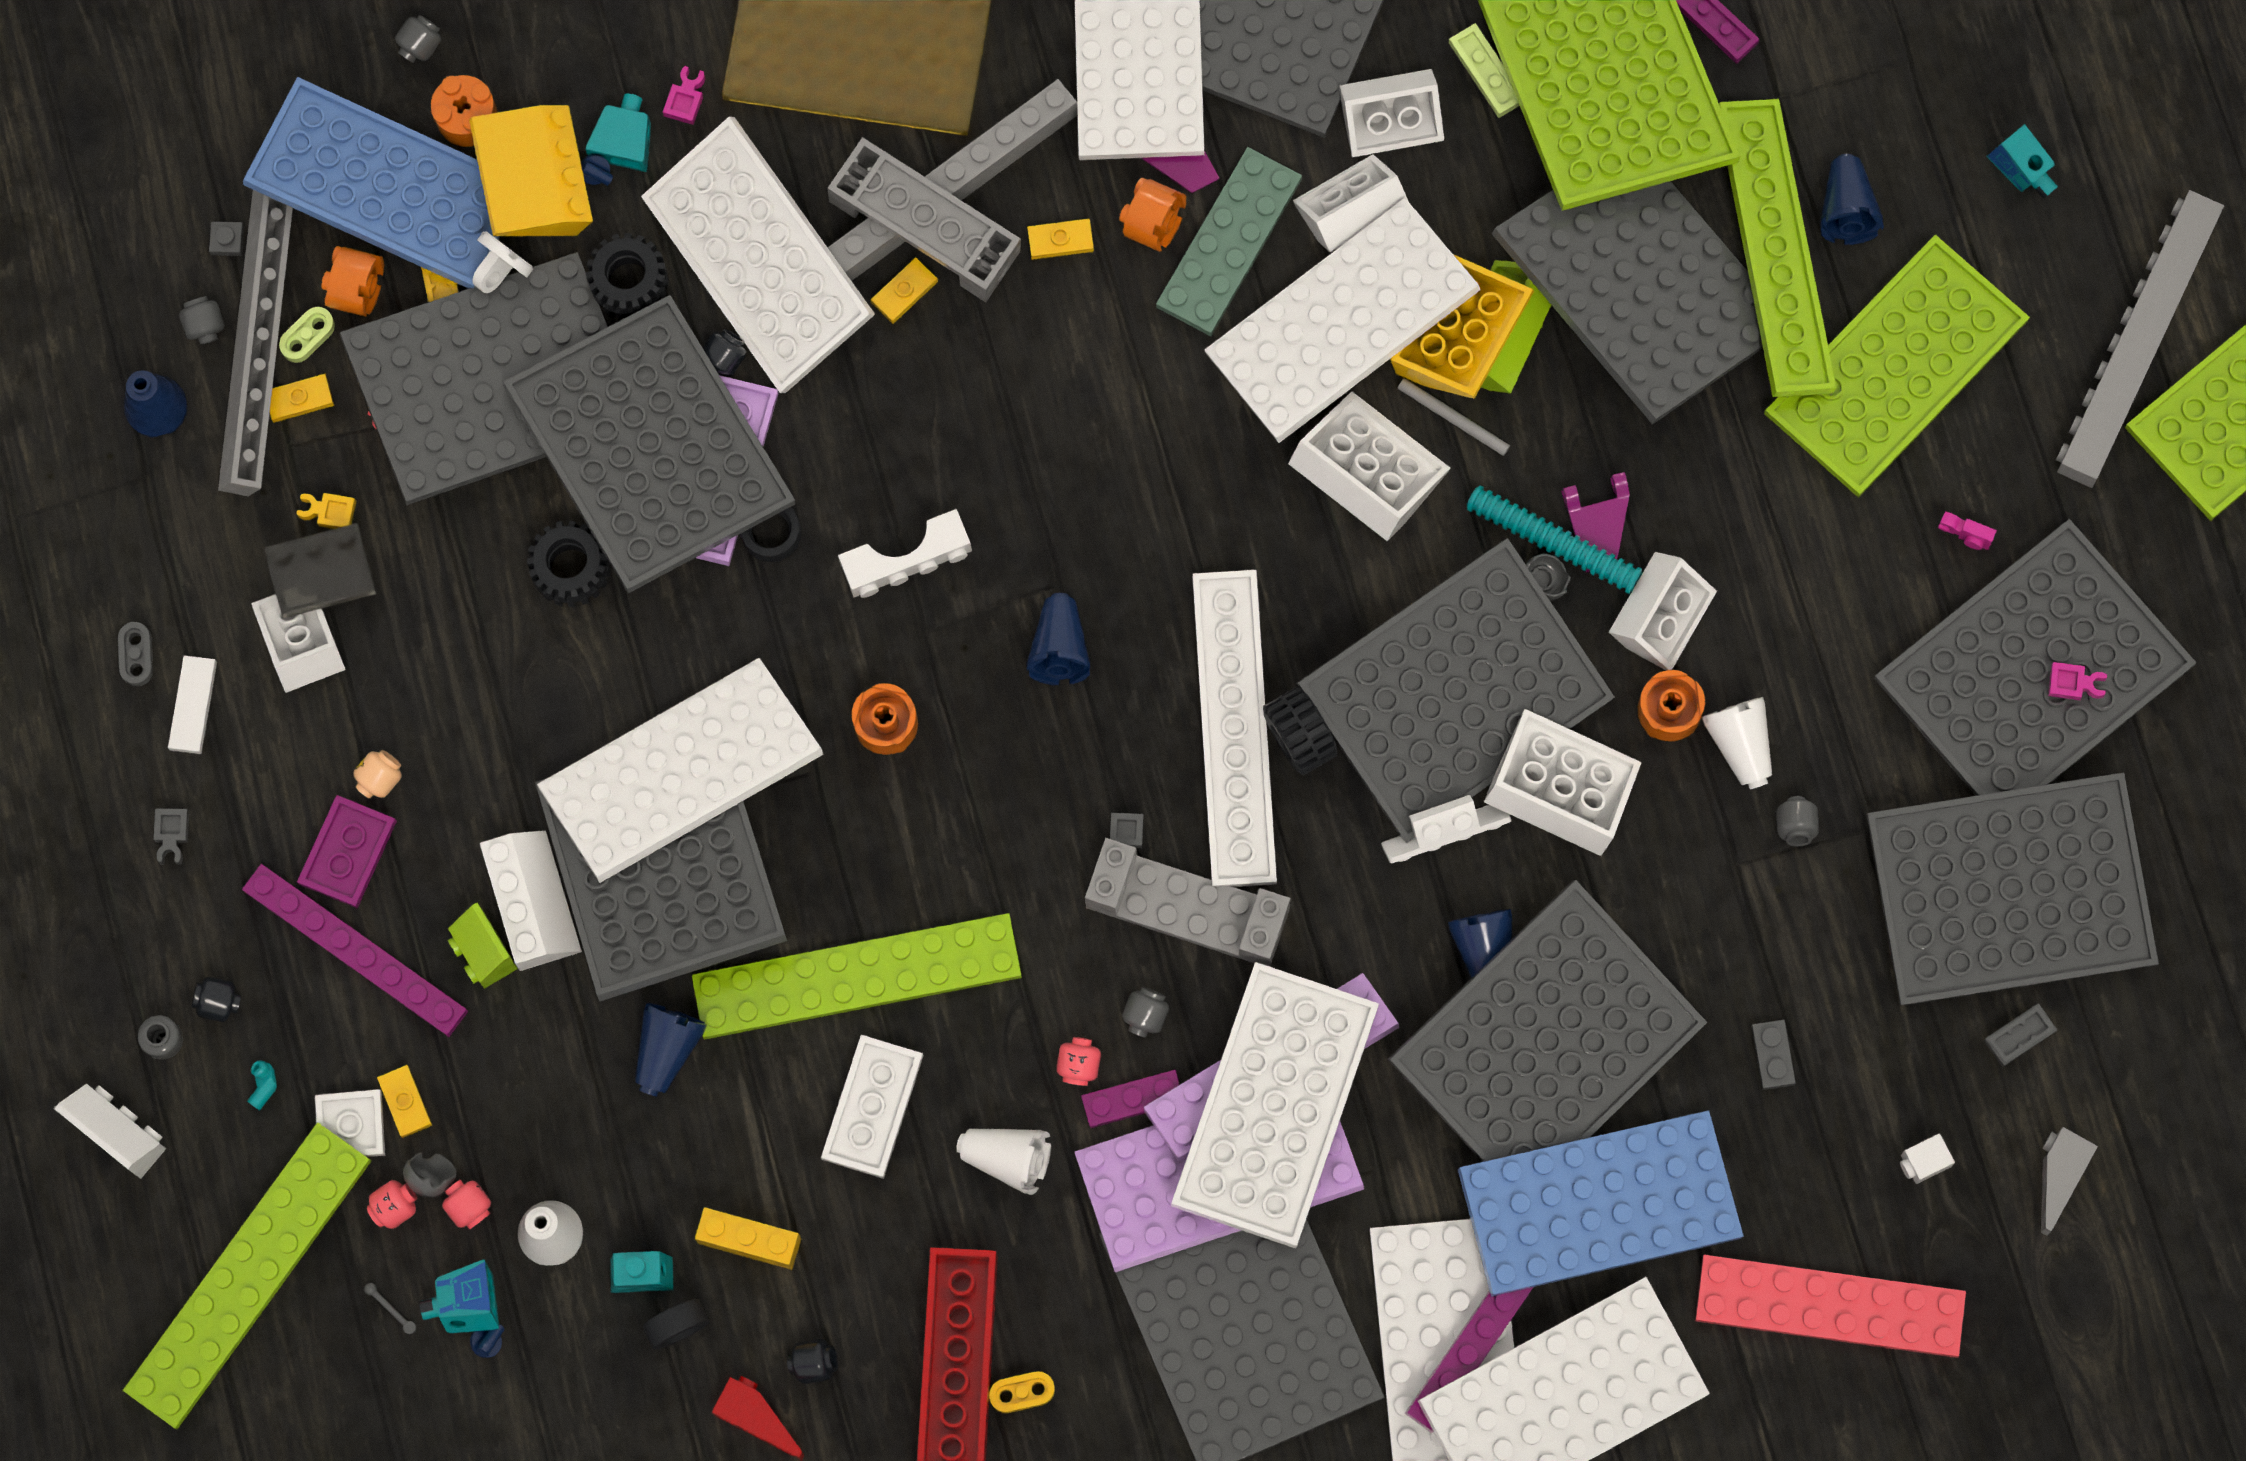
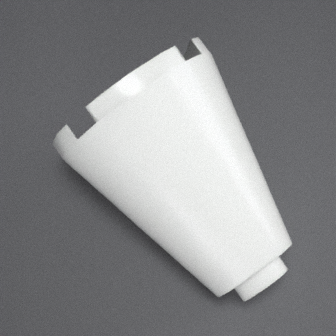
M1763 697L1727 707L1718 713L1716 711L1701 717L1705 727L1740 784H1748L1749 789L1768 784L1767 777L1772 776Z
M968 1129L958 1139L957 1152L960 1153L961 1160L1024 1194L1033 1195L1039 1189V1187L1034 1186L1037 1178L1043 1180L1048 1167L1051 1144L1046 1143L1045 1138L1050 1137V1134L1042 1130Z
M540 1202L527 1210L519 1223L518 1241L520 1247L529 1259L539 1265L563 1264L575 1256L582 1244L583 1228L581 1220L570 1206L562 1202Z

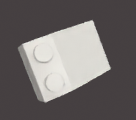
M311 581L251 603L285 693L345 670Z

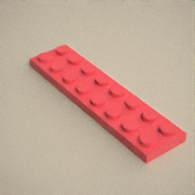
M1703 1255L1695 1321L1958 1358L1966 1291Z

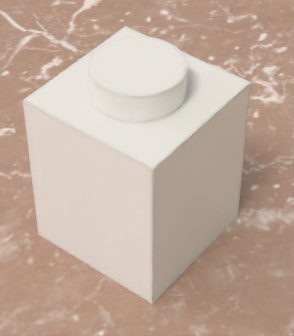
M1940 1133L1905 1150L1901 1154L1903 1160L1900 1161L1901 1168L1908 1179L1913 1178L1916 1184L1951 1168L1955 1163Z

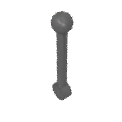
M374 1283L365 1285L364 1292L369 1296L372 1295L403 1325L405 1333L413 1334L416 1332V1324L412 1321H407L377 1291V1286Z

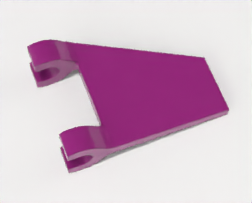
M1205 151L1204 155L1141 158L1190 193H1194L1220 179Z
M1625 472L1612 475V478H1610L1616 498L1589 506H1580L1576 485L1563 488L1561 493L1570 517L1574 535L1580 536L1582 542L1584 540L1589 541L1590 546L1597 545L1600 551L1605 549L1608 555L1613 553L1616 556L1615 559H1617L1630 495Z

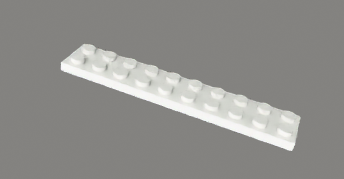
M1256 570L1193 574L1212 886L1277 884L1267 725L1263 713L1265 695Z

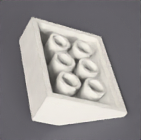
M1350 392L1299 442L1288 463L1386 541L1407 522L1450 470L1449 466L1354 392Z
M1524 709L1493 777L1484 803L1601 856L1614 838L1641 762Z

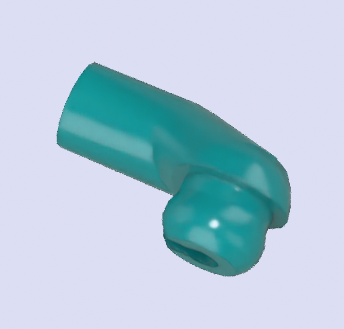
M262 1060L256 1061L251 1067V1073L255 1076L257 1088L247 1100L248 1103L259 1111L277 1088L274 1068L270 1063Z

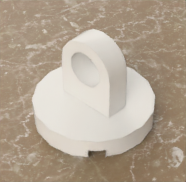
M483 231L477 241L491 250L473 276L474 286L482 292L490 293L495 290L512 268L516 269L526 278L532 272V265L487 231Z

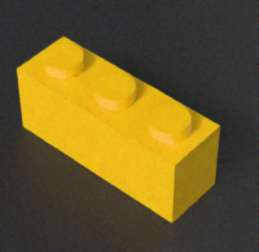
M704 1207L695 1240L700 1245L792 1270L801 1237L799 1233Z

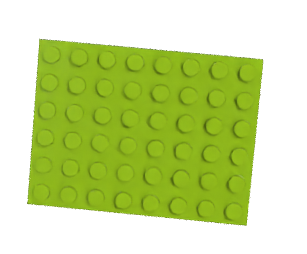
M1478 0L1562 211L1739 162L1741 156L1676 0Z

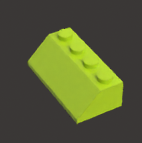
M1495 260L1490 271L1534 290L1481 386L1489 391L1511 393L1530 354L1535 339L1542 328L1551 304L1516 262Z

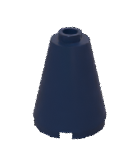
M1841 154L1830 164L1820 231L1822 236L1829 242L1835 243L1836 238L1844 239V245L1864 243L1877 237L1880 228L1883 230V216L1861 159L1852 154Z
M143 370L137 371L126 382L124 401L126 419L139 434L148 437H157L166 433L170 434L183 423L187 414L185 393L178 383L168 377Z
M1054 593L1044 601L1026 666L1027 670H1029V676L1040 683L1059 685L1060 679H1070L1069 684H1075L1085 680L1090 675V661L1077 604L1066 593Z
M1511 909L1482 915L1478 914L1448 922L1451 935L1471 978L1512 939Z
M646 1003L643 1013L635 1082L640 1085L639 1091L657 1097L659 1092L666 1093L704 1034L707 1024L676 1010L674 1012L665 1009L666 1007Z

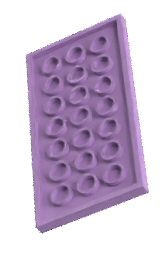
M1340 1121L1311 1207L1364 1190L1363 1182ZM1154 1125L1075 1151V1156L1115 1272L1241 1231L1171 1206L1187 1158L1179 1163Z

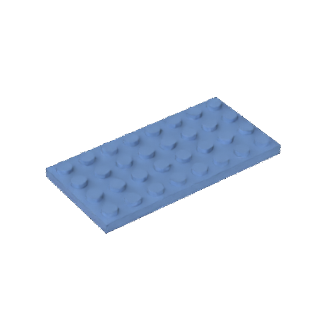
M299 77L296 78L243 179V185L468 289L474 288V273L491 251L477 241L483 231H487L493 236L477 159ZM493 236L497 240L500 238V236Z
M1709 1111L1463 1166L1458 1169L1491 1297L1738 1240L1744 1237Z

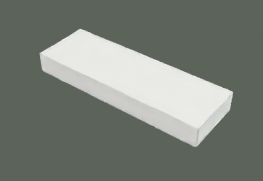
M192 656L183 657L168 749L171 751L202 753L217 666L215 659Z

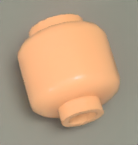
M384 750L380 752L371 751L354 770V777L358 782L355 787L367 798H371L373 795L384 798L400 781L402 777L399 769L401 764Z

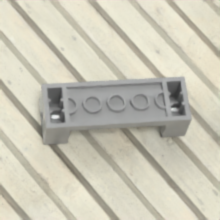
M863 137L827 188L830 203L854 218L861 212L959 275L960 286L984 302H987L1020 253L1021 239Z
M1105 838L1085 896L1087 909L1269 967L1271 966L1290 910L1289 897L1259 888L1256 895L1232 886L1214 887L1210 879L1137 856L1136 847Z

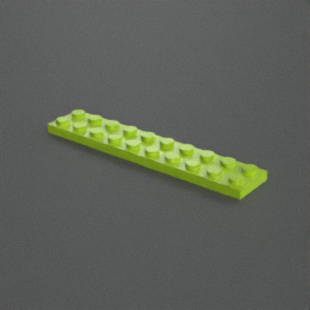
M1779 99L1719 102L1741 156L1738 163L1727 166L1772 396L1833 393L1836 389V383Z
M1009 913L692 975L699 1019L705 1022L704 1024H707L703 1034L704 1040L1022 978Z
M317 1122L123 1391L173 1428L178 1429L372 1160Z

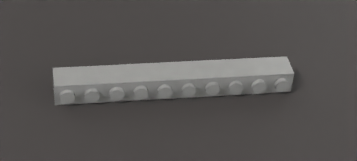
M1057 79L931 171L925 178L958 199L963 200L1078 115L1077 101L1060 80ZM867 218L830 245L828 249L852 281L906 241L870 218Z
M255 190L252 192L218 491L243 496H250L261 489L293 210L292 207Z
M2189 190L2185 199L2178 198L2171 212V215L2176 217L2172 227L2167 224L2165 225L2158 242L2163 244L2160 253L2158 254L2153 251L2145 268L2151 272L2146 281L2140 279L2133 293V296L2138 298L2134 308L2127 307L2120 321L2121 324L2125 325L2121 335L2114 334L2107 351L2112 352L2108 363L2102 360L2094 377L2100 380L2096 390L2089 388L2082 403V406L2087 407L2083 417L2076 416L2069 430V433L2073 434L2074 437L2070 445L2063 444L2056 458V461L2061 462L2057 473L2090 488L2095 484L2224 205Z

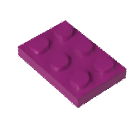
M336 795L297 883L358 908L395 827L396 819Z

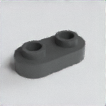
M127 623L120 629L118 634L119 672L129 685L142 686L148 683L153 676L152 636L142 623ZM141 636V642L139 644H131V640L133 637ZM138 666L142 667V673L134 676L133 669Z

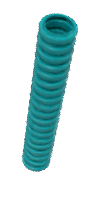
M1481 485L1476 487L1467 503V510L1469 512L1474 510L1477 516L1484 515L1485 520H1494V525L1498 526L1501 524L1502 529L1507 530L1509 528L1514 535L1519 533L1521 539L1528 538L1529 543L1533 544L1536 542L1537 547H1546V552L1550 553L1553 551L1556 557L1563 556L1564 561H1573V566L1580 565L1581 570L1586 571L1588 569L1593 576L1598 574L1600 580L1607 579L1608 584L1612 585L1615 583L1618 589L1625 588L1627 594L1633 591L1642 575V568L1638 567L1635 569L1632 563L1625 564L1624 559H1615L1616 556L1613 553L1608 555L1605 549L1600 551L1597 545L1590 546L1587 540L1582 542L1580 536L1576 535L1573 537L1570 531L1565 533L1560 526L1555 528L1553 522L1546 523L1545 518L1541 517L1538 519L1536 518L1537 515L1533 512L1528 514L1526 508L1521 510L1518 504L1511 505L1510 500H1501V495L1497 494L1494 496L1491 490L1486 492Z

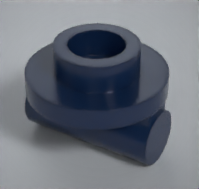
M591 154L581 161L584 181L591 185L602 183L606 186L611 183L613 175L610 174V165L605 157L599 154Z
M499 1324V1329L473 1331L470 1337V1345L474 1353L482 1358L495 1356L501 1349V1335L505 1330L504 1327Z

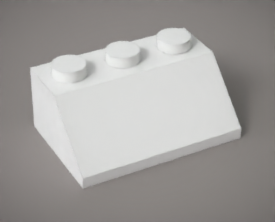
M1432 69L1339 85L1343 116L1352 157L1444 141L1438 85Z
M1372 154L1294 199L1293 202L1317 241L1329 252H1332L1402 199L1406 198L1407 201L1408 199L1398 176Z
M1655 552L1609 633L1628 650L1664 670H1672L1717 591L1682 558Z
M85 1084L58 1103L54 1108L57 1112L140 1179L166 1150L159 1143L163 1138L148 1125L144 1130L134 1123L138 1117L124 1105L118 1110L110 1103L114 1097L99 1085L94 1090L88 1084Z

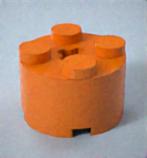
M468 75L448 76L443 79L431 100V112L439 131L447 141L461 147L474 146L469 122L471 117L498 113L488 86L481 80Z
M1140 178L1134 189L1135 196L1130 205L1126 204L1123 207L1119 221L1124 223L1123 234L1125 237L1160 252L1162 251L1161 246L1166 248L1178 231L1182 218L1177 215L1180 207L1184 209L1186 207V195L1152 179Z
M336 246L332 255L333 265L331 272L326 271L322 279L321 287L323 290H327L325 306L366 317V314L372 313L380 294L381 285H377V274L383 276V257L347 247Z
M1666 670L1657 673L1646 683L1641 692L1638 703V717L1641 725L1649 736L1659 740L1678 741L1686 738L1695 731L1701 720L1705 707L1704 692L1697 681H1694L1688 674L1682 671ZM1667 701H1672L1673 706H1677L1675 711L1665 707Z
M877 684L864 693L862 692L854 702L852 708L853 726L859 742L868 750L882 755L900 753L915 738L918 729L916 709L912 699L902 688L892 684ZM885 714H889L891 721L881 724L879 719H884Z

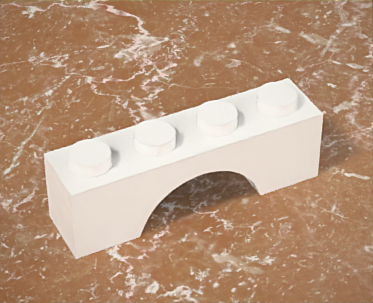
M955 509L927 520L926 534L922 543L917 549L905 556H884L866 544L840 554L838 558L853 597L860 595L861 598L876 594L879 591L878 588L887 584L891 586L900 585L908 580V576L915 573L928 574L936 570L938 564L948 560L950 563L961 561L968 556L967 553L971 552L972 548L958 511Z

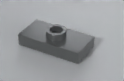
M2038 1003L1985 1038L1984 1042L2001 1066L2004 1067L2055 1033L2057 1028Z

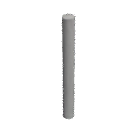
M1404 378L1399 384L1398 389L1502 456L1509 450V444Z

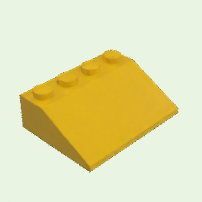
M539 105L475 116L469 119L493 236H577L593 222L568 105Z
M1454 255L1479 284L1481 290L1394 355L1390 360L1396 374L1425 387L1474 399L1534 290Z

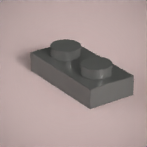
M1785 1020L1752 1024L1751 1029L1762 1090L1794 1086L1796 1082Z

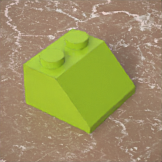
M478 903L473 904L448 928L453 936L448 942L457 957L463 954L469 963L464 969L473 984L479 981L485 989L518 969Z

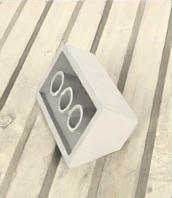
M547 832L510 833L481 842L482 853L512 955L518 969L523 971L582 952Z

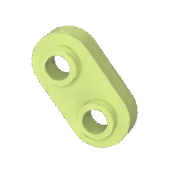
M313 307L307 310L282 335L279 348L288 361L298 363L306 360L331 336L335 328V322L330 312L322 307ZM317 322H324L322 329H314V325ZM295 344H302L300 351H292V347Z

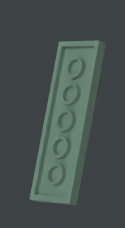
M1247 147L1157 301L1156 308L1212 336L1302 181V175Z

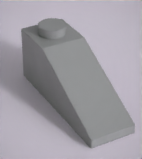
M2064 1127L2057 1134L2051 1132L2042 1148L2047 1151L2043 1159L2041 1233L2046 1236L2054 1228L2098 1147Z

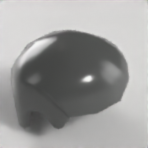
M1542 553L1528 560L1526 566L1550 601L1556 600L1567 593L1566 589L1571 577L1566 572L1564 564L1556 556Z
M421 1152L407 1160L403 1167L404 1180L407 1186L417 1195L428 1198L443 1195L445 1190L454 1182L457 1172L451 1161L444 1156L434 1154L431 1158L425 1159L422 1158Z

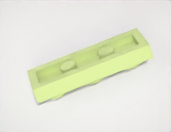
M1476 23L1449 38L1450 46L1498 118L1520 106L1504 65Z

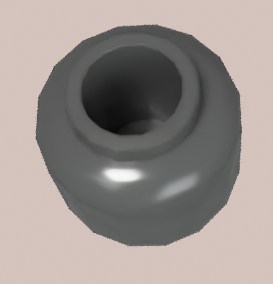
M420 14L417 18L409 17L395 36L396 43L401 47L398 53L414 63L416 58L421 61L429 60L442 40L441 35L438 33L440 28Z
M207 296L184 303V309L180 311L179 318L186 338L189 340H199L200 345L218 340L217 333L221 332L225 327L218 303L208 300Z
M1793 796L1777 808L1778 836L1786 841L1787 844L1791 846L1808 845L1818 835V809L1811 801L1806 800L1802 796Z
M1141 987L1140 991L1131 992L1122 1013L1123 1020L1130 1025L1128 1031L1145 1038L1148 1032H1160L1169 1011V1005L1164 1001L1166 996L1146 987Z
M163 1015L152 1016L146 1019L140 1026L138 1043L142 1050L152 1058L165 1060L175 1056L181 1049L183 1032L179 1025L169 1017Z

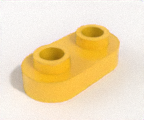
M1039 1371L998 1380L990 1389L989 1399L997 1411L1011 1413L1047 1404L1054 1396L1055 1386L1051 1377L1046 1373ZM1035 1384H1042L1045 1387L1043 1394L1035 1395L1032 1392L1033 1386ZM1009 1391L1012 1393L1013 1396L1010 1402L1005 1403L1000 1400L1002 1392Z

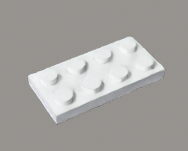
M864 1035L860 1036L822 1152V1160L884 1179L923 1059V1053Z

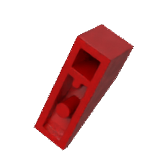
M740 1376L738 1381L730 1377L712 1411L714 1416L802 1461L804 1453L761 1393L756 1391L758 1384L743 1376Z

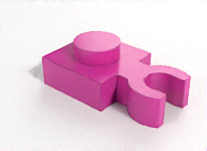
M684 66L680 73L682 85L672 84L663 115L664 117L694 125L703 99L702 92L696 90L703 86L705 75L704 71L700 70L695 80H689L687 78L689 67Z
M1949 512L1944 513L1938 527L1942 531L1959 535L1958 538L1964 540L1966 546L1976 550H1981L1982 548L1988 550L1997 531L1970 519L1962 520Z
M2053 662L2051 664L2048 696L2081 700L2082 693L2087 692L2092 698H2103L2106 691L2097 690L2093 682L2105 681L2107 674L2095 672L2087 676L2084 675L2085 666Z

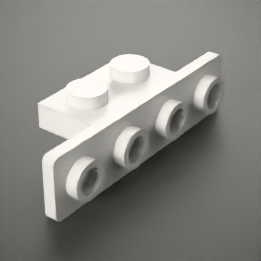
M1467 795L1410 815L1409 818L1415 837L1407 843L1398 836L1381 844L1390 863L1402 862L1410 859L1412 856L1437 850L1449 843L1466 840L1472 835L1497 829L1511 822L1510 814L1491 805L1475 809L1471 796Z

